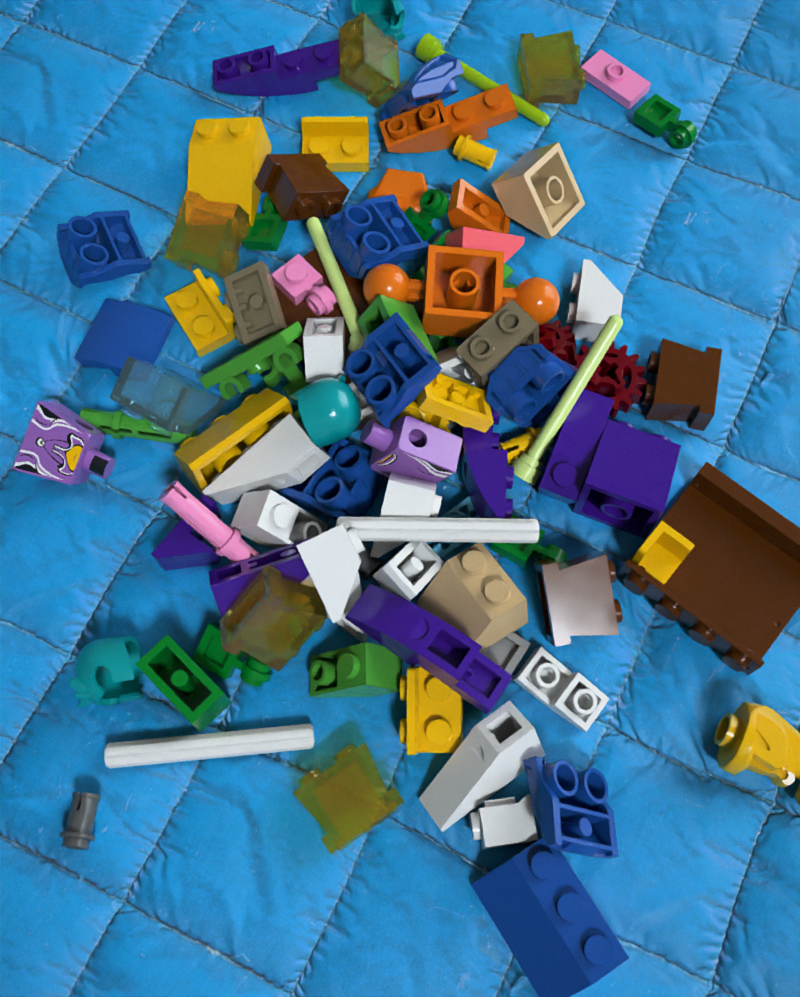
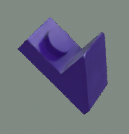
M204 494L198 499L219 519L222 517L213 500ZM183 519L177 523L151 553L158 565L165 571L214 565L220 562L214 550L201 541L204 537Z

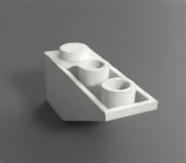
M289 413L284 419L276 421L270 427L269 432L256 444L247 447L242 452L240 458L228 469L224 470L221 474L218 473L212 479L211 484L202 492L222 505L240 501L244 492L269 489L276 491L301 484L331 457L323 447L319 448L313 443L304 424Z
M510 700L473 727L419 797V801L441 832H444L525 771L523 760L534 756L542 758L545 756L535 728Z

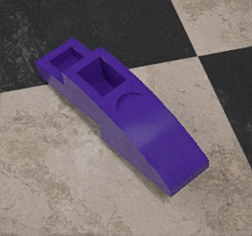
M340 39L278 54L274 45L212 61L213 86L215 90L245 96L269 97L319 90L318 80L346 73L344 48Z
M490 406L493 424L499 425L500 413ZM493 425L486 433L461 426L459 435L463 439L460 451L461 471L474 509L479 518L512 519L513 499H506V489H512L514 466H507L508 450L499 449L500 434L493 432Z
M369 584L345 617L412 667L418 664L485 714H488L493 709L513 677L479 651L482 646L423 608L377 586Z

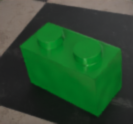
M168 634L136 663V666L200 732L232 703L226 694Z

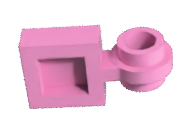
M297 254L271 274L274 285L296 306L306 299L308 307L317 316L323 313L328 315L334 310L333 305L337 303L335 295L324 285L323 276L300 254Z

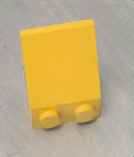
M261 117L196 119L188 151L186 223L188 227L253 226L261 196V191L254 182L266 155L271 154L272 145Z

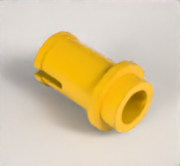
M469 134L466 137L460 135L453 149V155L458 156L457 160L461 162L464 159L490 171L498 150L471 140L472 136Z
M529 427L526 429V433L499 443V449L508 450L507 466L513 463L516 456L520 458L523 452L528 453L541 431L540 427L535 429Z

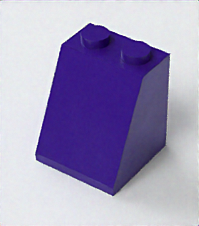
M607 419L572 512L646 539L664 512L681 445L671 442L669 438L663 435H651L637 430L627 422H615Z

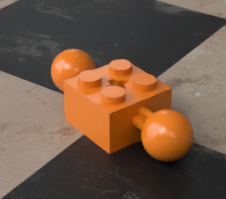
M429 245L424 269V280L409 279L405 271L399 266L384 263L373 267L367 273L363 282V294L369 305L372 304L379 294L405 303L407 301L422 302L421 324L426 334L469 338L510 300H514L539 325L549 322L556 315L560 305V297L556 287L544 278H528L522 281L516 288L503 287V251Z

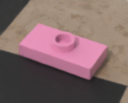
M602 49L580 67V77L628 110L649 92L651 86L649 81Z

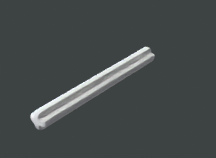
M339 517L336 521V526L344 523L347 530L355 527L361 541L536 543L539 539V523L536 519Z
M311 724L114 742L106 745L104 761L106 767L112 769L306 750L314 747V729Z

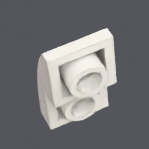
M542 647L534 650L513 678L516 683L583 732L588 731L610 699L579 672L572 673Z

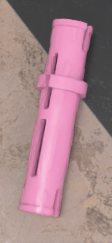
M174 480L163 490L165 494L162 493L159 496L161 502L171 508L180 518L212 544L214 552L220 557L224 555L235 563L260 555L241 538L240 531L235 527L231 529L223 523L212 511L189 493L179 481Z

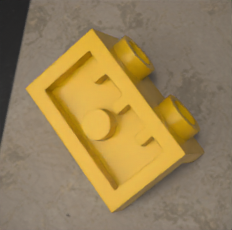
M316 116L301 118L302 154L320 153L327 162L326 167L331 172H369L368 117Z
M197 268L192 271L195 279L194 283L164 297L200 358L237 339L233 325L236 323L234 313L231 312L226 303L222 305L218 299L221 294L213 278L210 276L205 279L200 269Z
M441 373L425 386L415 400L412 401L418 404V409L425 411L429 415H437L456 422L462 427H470L486 433L494 423L490 405L486 401L487 391Z
M421 666L408 667L407 675H402L400 678L401 701H407V718H401L400 743L407 744V755H417L419 752L454 753L463 742L462 696Z

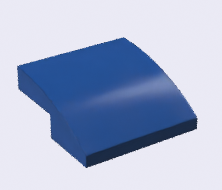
M105 299L74 358L82 366L110 369L117 377L146 381L176 320L170 315L138 304Z

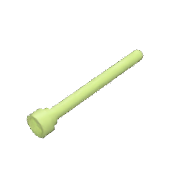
M310 217L306 225L351 334L348 345L351 354L360 349L365 340L357 321L359 314L320 220L317 217Z
M612 315L608 318L528 453L523 452L520 458L516 456L511 466H514V475L522 480L535 485L541 476L542 457L623 326V319L619 315Z

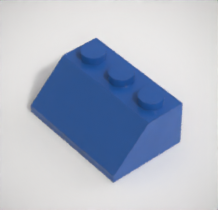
M543 836L471 884L538 997H570L593 985L629 959V956L562 852L547 846Z

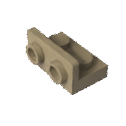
M259 261L223 278L227 290L224 293V298L228 308L234 313L237 323L234 326V331L238 341L243 346L250 348L287 327L269 267L266 263Z
M510 300L456 349L457 356L471 368L473 382L480 389L486 391L488 389L489 376L516 347L539 343V324L514 300Z

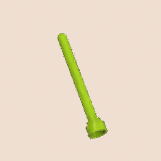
M426 33L418 43L415 55L418 59L427 63L431 59L448 52L444 51V46L441 45L440 39L430 33ZM460 61L464 71L460 77L485 92L501 86ZM510 91L518 113L541 127L549 124L550 117L548 114Z

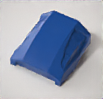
M444 53L418 68L394 89L379 113L380 121L456 94L459 90L455 78L464 73L460 59Z
M394 194L365 199L357 205H349L343 212L331 215L327 224L331 249L350 277L365 279L367 273L379 264L390 263L398 265L404 261L418 258L428 252L429 243L422 240L397 204V198Z
M128 210L94 212L86 217L75 216L68 223L58 224L56 236L60 258L72 285L77 288H83L86 284L109 281L129 274L141 273L151 268L152 262L150 257H146L129 221L130 213Z
M396 312L365 338L360 349L350 354L346 361V366L342 370L366 397L367 403L374 408L378 420L388 429L391 421L415 400L425 386L437 377L442 368Z
M540 343L516 347L489 376L486 401L496 412L506 416L520 427L526 429L529 427L538 428L539 424L553 411L578 368L561 360Z
M342 439L323 447L331 458L303 483L276 490L279 495L287 500L316 510L335 520L339 517H364L382 488L383 476L371 469L369 464L371 452L360 448L346 439Z
M538 756L523 760L532 804L541 827V834L547 846L559 851L588 857L607 859L619 857L614 811L606 802L608 785L603 774L595 768L584 771L575 770V767L565 760L549 763L548 760H542V757Z

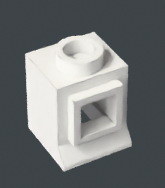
M527 794L518 803H515L514 797L484 801L482 808H479L476 813H469L473 840H481L482 849L531 843L538 840L530 794Z

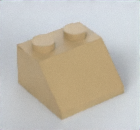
M559 142L526 152L491 184L505 215L545 239L553 238L585 205V201Z
M476 543L447 560L417 600L419 607L442 619L481 645L480 651L528 623L527 599L483 543Z

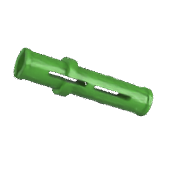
M83 407L79 415L104 434L112 435L114 439L120 440L124 437H132L181 445L186 439L196 437L197 433L195 423L136 416L117 409L115 412H108Z

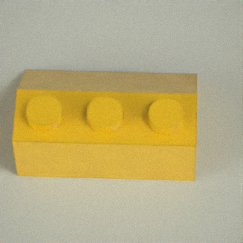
M265 388L258 394H251L243 400L240 407L228 415L216 418L210 425V428L197 437L194 436L186 439L180 445L179 449L173 453L180 468L203 495L202 491L211 484L212 479L237 461L247 447L256 444L265 436L276 421L284 419L289 413L293 415L291 403L286 396L269 388Z

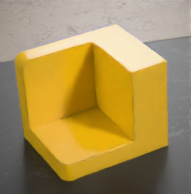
M661 521L631 561L637 566H643L646 573L664 585L695 545L664 521Z

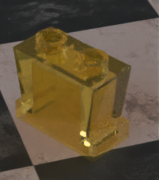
M364 12L354 19L345 22L339 29L340 81L367 96V102L374 108H377L385 103L394 89L400 85L398 42L390 35L386 36Z
M572 30L534 38V33L520 35L517 61L524 99L536 108H539L540 103L577 104L580 90L585 89V70L580 69L579 66L581 57L580 46L575 44Z
M186 190L165 259L178 268L191 271L194 265L221 279L231 275L238 266V251L242 239H245L249 232L250 215L239 204L207 201L199 193Z
M266 565L219 621L223 650L234 655H238L242 650L279 672L291 658L298 654L301 646L315 631L322 627L327 618L325 605L317 589L282 579L281 571Z
M352 743L339 751L333 757L336 762L334 765L323 772L319 768L310 771L298 780L297 784L300 788L293 792L294 796L328 832L321 840L332 856L339 853L404 806V800L395 787L387 792L366 743L358 748Z

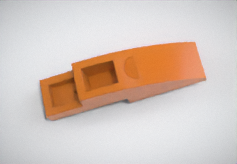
M506 83L445 107L442 99H438L378 123L388 152L424 153L454 148L460 135L466 137L469 134L472 136L471 140L476 142L488 138L486 129L518 118V114Z

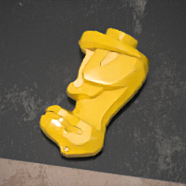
M743 702L733 715L727 713L721 719L714 737L715 744L719 746L717 760L718 766L732 775L748 769L757 774L768 776L774 785L782 788L792 784L795 781V777L800 781V733L777 712L765 705ZM799 784V786H798V788H797V790H796V793H795V799H796V801H797V803H798L799 806H800V784Z

